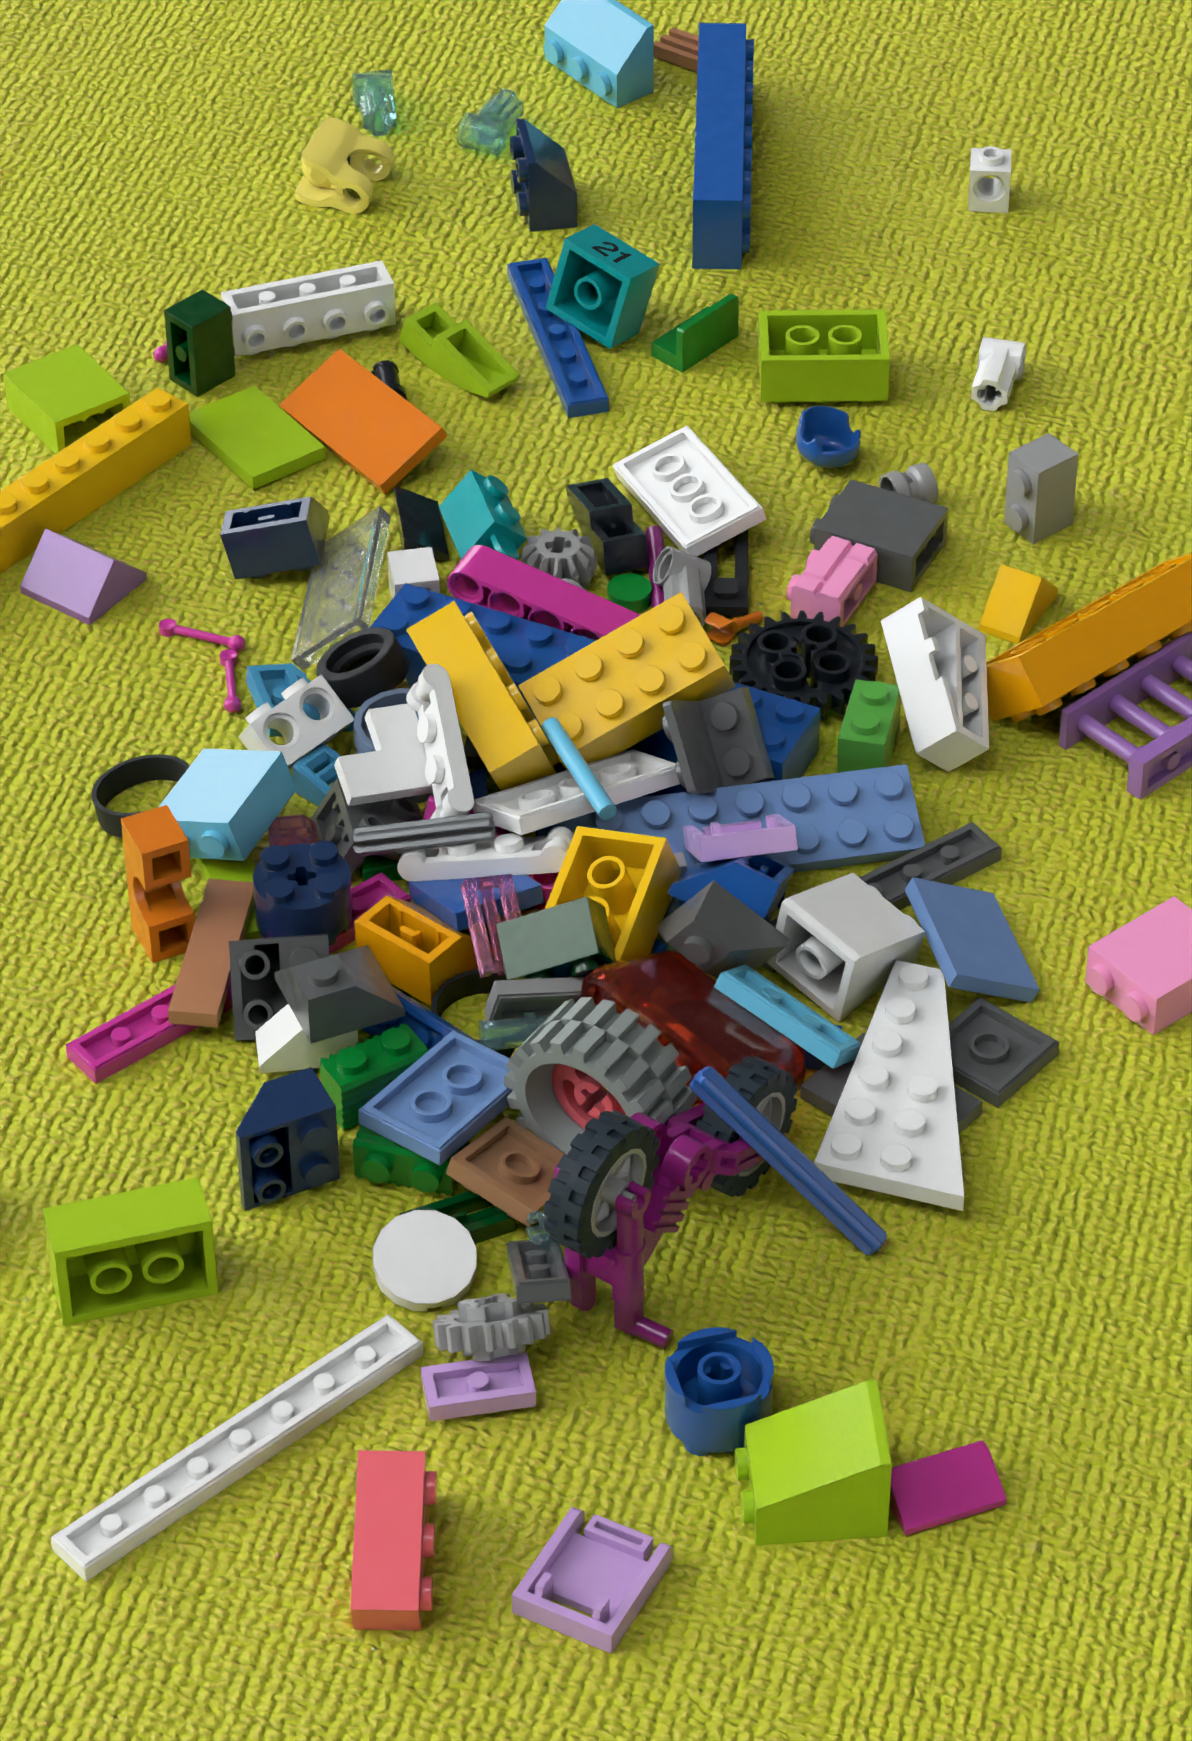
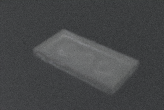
M381 506L327 540L324 545L321 565L311 568L291 661L301 670L319 661L323 654L338 641L369 627L391 517Z

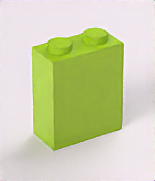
M78 344L4 373L7 408L55 454L131 405L130 393Z

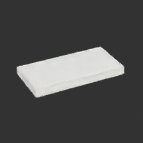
M688 426L612 465L616 477L676 546L681 551L697 557L766 520L761 505Z
M634 749L588 763V766L614 805L680 784L675 770L676 763ZM569 770L475 799L473 806L474 814L492 813L495 826L519 835L595 812Z

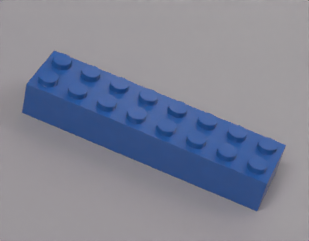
M699 23L692 269H741L742 253H750L754 39H746V24Z

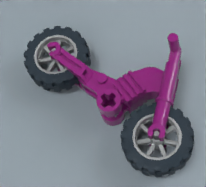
M750 1056L743 1058L741 1065L738 1063L734 1064L729 1069V1075L725 1079L784 1135L789 1133L793 1122L790 1119L791 1113L796 1110L797 1099L794 1098V1095L797 1093L798 1088L797 1083L793 1081L795 1078L793 1074L757 1056H754V1058ZM704 1102L669 1118L667 1128L663 1123L640 1112L635 1113L631 1117L615 1110L613 1112L604 1111L600 1113L598 1120L595 1118L591 1119L585 1125V1131L582 1134L578 1133L570 1143L571 1150L567 1155L563 1154L560 1162L555 1166L554 1178H552L548 1192L551 1193L550 1199L545 1202L544 1215L548 1216L544 1222L545 1231L550 1233L548 1237L551 1240L564 1246L565 1265L571 1289V1300L567 1301L582 1311H590L596 1302L597 1277L612 1285L614 1327L663 1349L669 1346L674 1330L644 1317L643 1307L645 1302L644 1265L652 1255L663 1233L679 1231L680 1226L676 1225V1222L683 1221L685 1214L681 1213V1210H687L690 1203L686 1201V1198H692L696 1190L706 1191L709 1187H712L730 1197H734V1195L739 1197L745 1194L746 1188L752 1189L759 1182V1176L761 1174L765 1175L771 1167Z

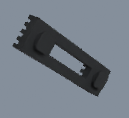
M748 529L733 537L735 538V578H717V546L704 552V560L711 564L710 580L704 591L706 616L712 612L723 615L728 618V615H733V618L748 615Z

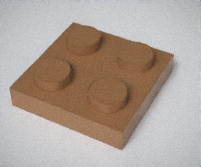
M504 1117L450 1159L446 1174L464 1185L469 1191L478 1194L506 1212L511 1218L520 1221L530 1228L545 1216L544 1206L545 1202L550 1199L551 1193L548 1192L552 1178H554V1168L560 1162L564 1153L508 1117Z

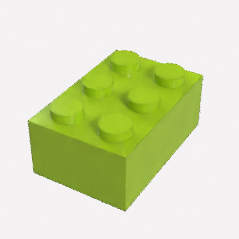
M885 309L759 311L758 367L760 401L778 404L788 402L829 403L832 401H859L870 403L873 401H888L890 354Z
M199 1177L43 1208L51 1282L63 1326L218 1294L212 1219Z

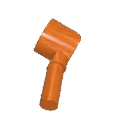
M756 611L739 618L728 619L712 612L705 619L707 624L713 626L706 634L710 640L727 646L732 642L737 631L749 626L751 623L762 622L763 614L760 611Z

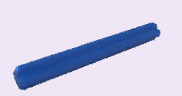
M707 1066L694 1076L690 1083L691 1091L863 1254L870 1255L875 1251L877 1252L883 1246L887 1238L886 1231L713 1067Z

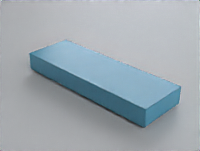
M746 964L721 972L714 985V988L832 1069L855 1060L860 1050L861 1044L859 1041Z

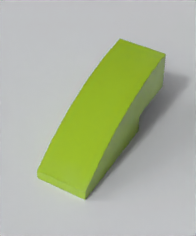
M436 302L404 319L399 341L416 358L452 384L471 393L488 398L519 381L520 374L466 319L457 324Z

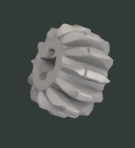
M560 526L556 531L552 532L541 529L539 536L528 537L527 545L523 548V554L521 555V562L559 579H572L584 589L589 588L590 581L594 577V570L597 569V556L594 555V548L591 545L590 537L579 536L577 529L569 532L562 531Z

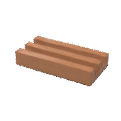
M672 27L669 30V35L664 34L660 37V42H654V57L697 72L699 36Z

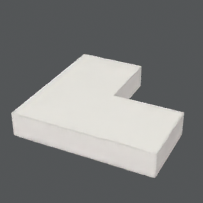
M408 703L368 709L364 718L376 751L340 756L334 764L347 805L353 806L433 793L432 784L427 782L425 776L427 759L424 743L419 741L417 735L418 718L415 710Z

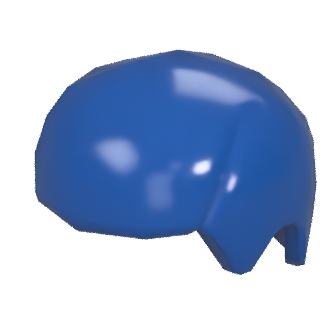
M812 406L801 413L796 429L795 441L800 454L813 465L825 469L841 468L854 461L858 456L861 431L856 430L853 432L851 430L849 415L846 412L829 406Z

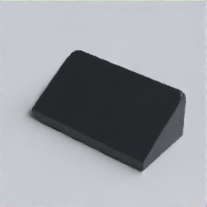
M394 487L395 515L402 550L432 547L435 562L449 560L438 501L400 487Z

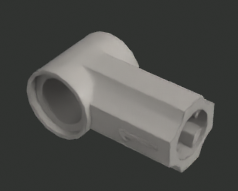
M670 546L665 547L654 564L653 582L663 587L664 601L682 592L702 627L704 626L707 617L704 591L710 580L711 564L706 560Z

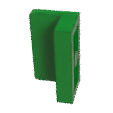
M730 293L712 306H707L651 342V356L683 373L738 337L739 297Z

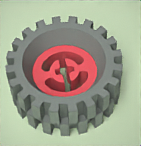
M581 997L576 1004L573 999H570L559 1008H556L514 1052L506 1065V1068L510 1071L504 1076V1086L513 1090L506 1097L509 1106L512 1109L521 1110V1115L516 1119L518 1124L527 1130L531 1129L536 1136L566 1155L571 1150L570 1143L578 1133L582 1134L585 1131V1125L593 1118L598 1120L600 1113L604 1111L613 1112L615 1110L628 1117L640 1112L663 1123L667 1128L669 1118L693 1108L692 1105L697 1100V1095L691 1091L690 1087L685 1086L692 1078L687 1066H677L674 1062L679 1055L677 1050L671 1043L663 1047L656 1039L661 1034L657 1028L650 1023L644 1029L637 1024L639 1017L637 1013L627 1008L622 1014L616 1012L615 1002L605 999L596 1006L592 997Z

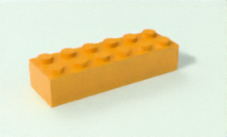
M1192 552L1160 563L987 661L988 715L991 721L1010 717L1012 722L1015 723L1036 712L1038 716L1060 707L1063 704L1061 698L1069 693L1071 696H1075L1096 686L1095 678L1102 674L1104 677L1111 676L1130 666L1128 659L1136 655L1137 658H1141L1157 651L1162 647L1160 641L1169 636L1170 639H1174L1192 630Z

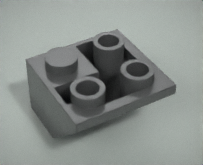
M328 933L229 941L235 1041L256 1039L255 1032L288 1004L275 980V972L328 957Z

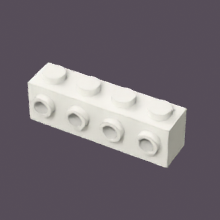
M382 260L221 292V300L231 307L235 357L255 355L261 351L281 347H295L301 343L321 339H334L341 335L360 331H374L380 327L396 324L394 282Z

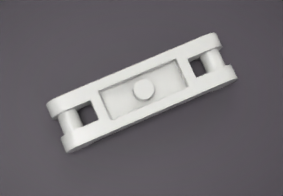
M429 664L419 675L418 682L414 683L407 693L406 700L408 705L418 712L417 735L419 741L424 743L427 759L425 776L427 782L432 784L436 810L430 819L468 815L474 806V797L450 677L444 667L438 664Z
M558 826L552 828L547 836L522 837L516 833L500 835L492 841L403 851L397 870L403 879L412 882L557 873L561 869L574 834L570 829Z

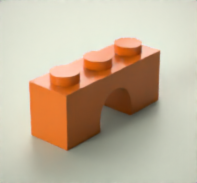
M168 805L121 818L132 929L152 963L186 953L195 924V913L187 901L181 884V880L192 877L189 841Z

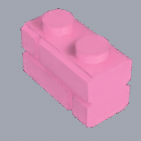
M831 536L820 551L812 550L807 559L805 571L801 576L793 575L787 588V600L791 601L792 619L798 618L800 610H804L807 618L814 619L819 612H823L824 621L827 622L837 616L841 617L840 626L843 627L877 580L878 553L875 548L859 543L853 546L849 540Z

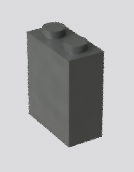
M850 480L840 495L835 494L833 496L829 509L822 519L817 518L810 532V543L814 544L815 550L820 551L826 541L831 536L851 541L853 546L859 543L875 548L878 553L876 582L911 592L946 544L948 508Z

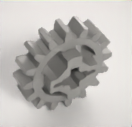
M503 1293L477 1299L462 1300L457 1304L458 1310H452L447 1315H439L437 1320H433L435 1346H438V1350L448 1349L449 1353L463 1350V1355L473 1356L474 1361H488L497 1357L522 1354L526 1351L525 1344H533L534 1340L547 1338L546 1334H551L548 1308H545V1304H517L516 1298H510V1294Z

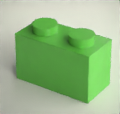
M855 680L838 736L837 773L889 766L900 729L901 695L898 685L879 681Z

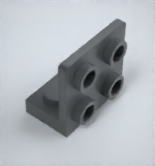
M740 687L702 701L671 700L663 703L665 713L662 719L663 729L669 741L674 744L678 758L675 764L676 774L680 784L686 788L689 795L710 794L717 792L719 787L760 783L775 778L749 687Z
M336 779L310 818L316 842L329 841L334 843L338 848V853L347 861L351 875L361 867L366 856L359 857L354 852L352 833L355 828L423 820L419 806L407 797L348 806L339 779ZM403 851L377 855L399 861Z

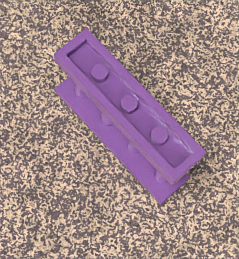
M1188 632L1172 642H1167L1153 654L1084 697L1069 703L1061 712L1059 746L1066 750L1088 736L1128 763L1127 791L1140 800L1192 767V700L1169 686L1182 676L1192 682V632ZM1152 696L1186 718V720L1177 726L1169 727L1137 705ZM1120 716L1155 740L1138 748L1105 725Z

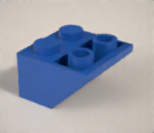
M765 854L715 860L686 871L671 885L668 894L678 898L676 904L680 907L714 880L769 923L795 869Z

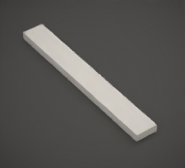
M389 1314L50 1537L52 1550L87 1582L424 1356L423 1343Z

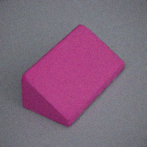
M984 1441L964 1445L895 1466L891 1469L889 1507L905 1536L1006 1505L1007 1502L990 1450Z

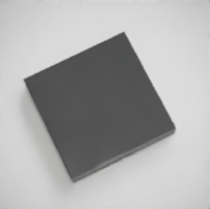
M980 997L949 1023L954 1083L997 1108L1005 1103L1059 1053V1042Z

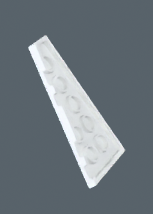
M896 960L814 1164L835 1182L963 1211L964 1188L944 975L941 969Z

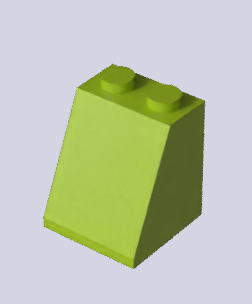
M866 1380L745 1425L744 1448H735V1471L737 1481H747L748 1490H741L740 1492L741 1515L743 1524L753 1523L756 1546L888 1537L892 1462L878 1380Z

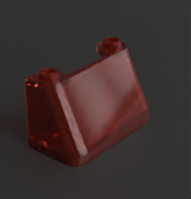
M665 951L605 964L583 978L581 997H592L596 1006L603 999L615 1002L617 1013L622 1014L628 1008L639 1015L637 1024L646 1029L651 1023L661 1032L656 1039L663 1047L670 1043L679 1053L678 1057L674 1060L677 1066H687L692 1076L686 1083L687 1087H690L694 1076L707 1066L713 1067L720 1075L727 1078L729 1069L736 1063L741 1065L742 1059L748 1056L752 1058L757 1056L793 1074L795 1077L793 1081L797 1083L798 1090L801 1089V1085L804 1083L806 1069L803 1049L714 988L716 983L714 979L676 951ZM697 1096V1100L692 1107L703 1103V1101Z

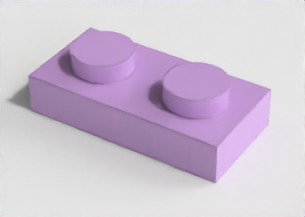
M527 1352L519 1355L497 1357L488 1361L467 1360L421 1367V1383L430 1421L536 1406V1389Z

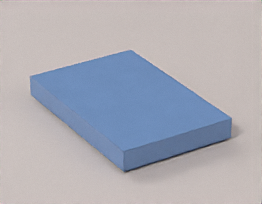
M912 877L905 888V892L922 929L925 931V936L949 988L1032 1002L1040 989L994 893Z
M452 1030L358 1110L359 1124L441 1165L509 1106L506 1097L513 1090L504 1086V1076L510 1071L506 1068L510 1058Z

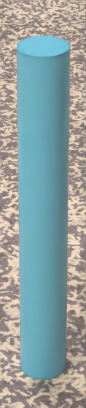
M555 717L546 719L542 724V731L600 819L609 820L614 817L617 812L616 806L559 720Z

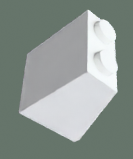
M851 873L790 896L781 903L776 929L788 937L790 941L787 947L768 960L767 963L835 1020L840 1022L885 987L896 960L909 963L917 961L925 931L918 926L911 916L903 914L882 897L875 887L866 884L857 875Z

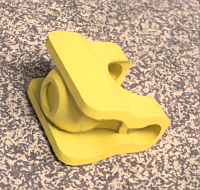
M331 117L324 119L302 152V171L305 176L296 188V200L309 206L333 207L352 214L363 212L372 201L373 185L371 181L377 182L386 178L394 166L395 156L393 150L387 143L364 135L356 127L343 120ZM368 154L374 155L381 160L382 165L375 164L364 156ZM346 188L356 191L360 198H354L349 195Z

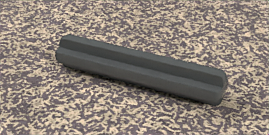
M484 812L355 828L352 833L353 849L355 854L360 857L492 841L495 839L496 834L495 822L492 813Z

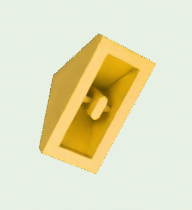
M1001 564L979 623V631L1016 644L1021 643L1057 597L1058 587L1042 577Z

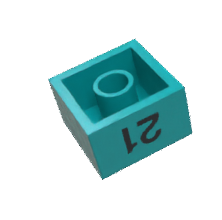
M593 224L565 238L545 309L611 349L639 334L660 264L596 224Z

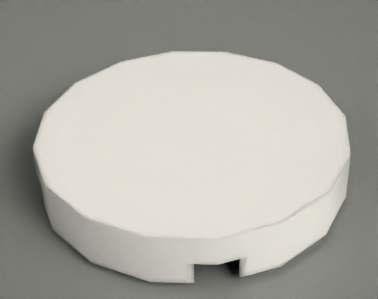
M413 1210L395 1217L381 1229L373 1246V1271L380 1290L395 1304L412 1311H428V1308L439 1306L443 1309L454 1305L468 1292L476 1275L477 1248L469 1231L454 1217L435 1210Z

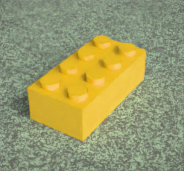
M682 592L518 685L541 727L546 719L551 717L557 718L587 764L619 754L663 729L662 719L665 715L663 703L671 700L702 701L736 687L723 661ZM556 752V754H557V756L559 757L560 761L562 762L563 766L565 767L566 770H568L567 767L565 766V764L563 763L562 759L560 758V756H559L558 753Z
M453 601L406 629L426 665L438 664L448 672L458 720L501 791L556 774L553 766L561 761L472 611L463 616L456 602Z

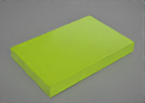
M255 385L189 412L191 434L253 490L326 459L325 446Z

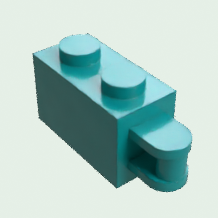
M472 469L439 506L459 556L462 559L471 547L483 545L517 560L519 558L517 550L526 541L527 537L519 521L521 516L512 506L507 495L509 490L497 477L492 475L485 477Z

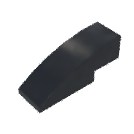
M608 478L566 485L567 496L582 535L590 537L591 545L594 548V555L597 556V563L606 575L648 568L646 534L633 521L632 504Z

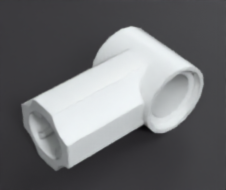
M983 337L979 350L977 373L971 392V399L975 400L981 409L996 411L999 406L1007 404L1014 381L1021 380L1023 374L1026 343Z

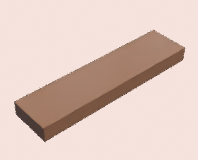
M208 878L168 1008L169 1023L218 1028L231 985L229 941L244 940L255 903L253 882Z

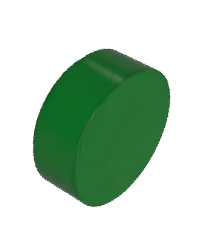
M627 573L615 576L608 582L607 600L636 613L647 609L651 604L652 585L644 576Z

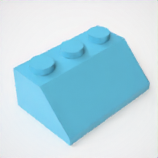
M561 0L544 26L545 43L543 50L547 61L616 108L653 93V24L617 0Z

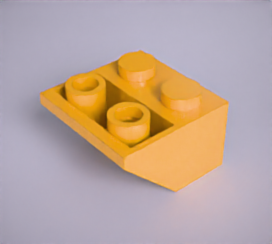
M388 895L354 921L356 948L368 945L392 985L430 1006L436 991L444 982L460 973L477 969L495 954L493 945L465 930H455L420 905Z

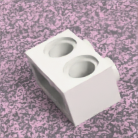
M321 674L310 683H307L304 678L293 683L281 693L285 700L274 708L266 702L245 718L249 725L238 737L248 750L281 751L288 768L291 769L296 761L320 744H326L341 734L354 721V717ZM303 704H311L316 707L320 713V720L309 718L303 710ZM267 729L278 730L284 737L285 745L273 743L267 735Z

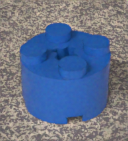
M715 1327L701 1329L686 1335L678 1342V1348L671 1357L668 1355L665 1362V1419L672 1433L684 1442V1447L689 1453L697 1456H706L712 1452L735 1451V1448H744L745 1425L772 1415L774 1365L767 1348L753 1337L752 1343L738 1338L737 1330Z

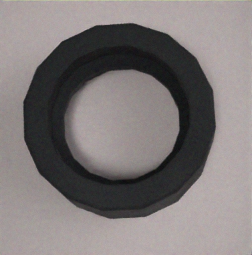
M375 627L363 629L335 643L323 654L318 662L316 675L318 677L322 674L345 707L350 709L361 707L366 700L380 692L394 690L407 675L409 660L396 636L389 629Z

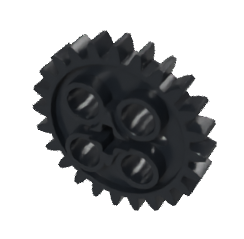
M800 610L798 618L791 619L786 612H781V621L776 622L766 616L764 617V627L751 623L749 625V634H738V643L732 644L729 674L732 675V680L735 683L820 708V719L826 720L827 711L829 710L840 716L844 715V704L848 706L856 679L876 681L878 656H875V644H868V634H856V625L854 623L841 627V617L839 616L827 622L824 621L823 612L816 614L814 619L807 618L804 610ZM797 645L801 653H797Z

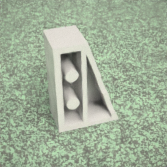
M922 597L881 620L916 754L950 772L989 750L985 634Z

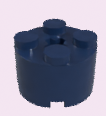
M317 841L313 844L272 845L263 849L260 854V861L253 873L256 926L260 935L263 938H268V936L279 937L328 933L329 946L336 943L335 936L344 929L347 933L353 923L351 871L347 861L338 853L337 846L329 841Z

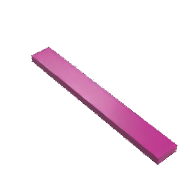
M382 872L351 888L353 923L347 933L344 929L335 936L336 943L329 946V955L355 941L354 921L386 895L407 902H411V897ZM174 985L67 1043L66 1053L67 1057L97 1084L200 1026L169 1023L168 1008L175 989ZM231 985L222 1014L233 1008Z

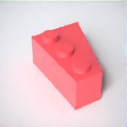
M358 1450L350 1605L353 1629L421 1630L422 1611H432L433 1577H425L426 1558H434L435 1524H428L429 1505H436L437 1471H427L425 1451Z

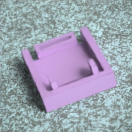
M779 814L766 816L767 828L763 829L759 820L721 825L718 822L710 823L711 826L702 827V831L694 825L683 826L685 848L700 862L798 850L795 825Z
M572 1507L513 1592L512 1613L612 1654L668 1569L673 1557V1547L661 1542L651 1556L654 1537L596 1514L592 1516L584 1528V1536L578 1533L583 1526L585 1513L583 1510ZM552 1600H555V1601H557V1602H560V1603H562V1604H565V1605H567V1606H570V1607H572V1608H575V1609H577V1610H579V1611H582V1612H584V1613H587V1614H589V1615H592V1618H591V1617H588V1616H586V1615H583V1614H581V1613H579V1612H576V1611H574V1610H571V1609H569V1608H566V1607H564V1606H562V1605H559V1604H557V1603H554V1602H552Z

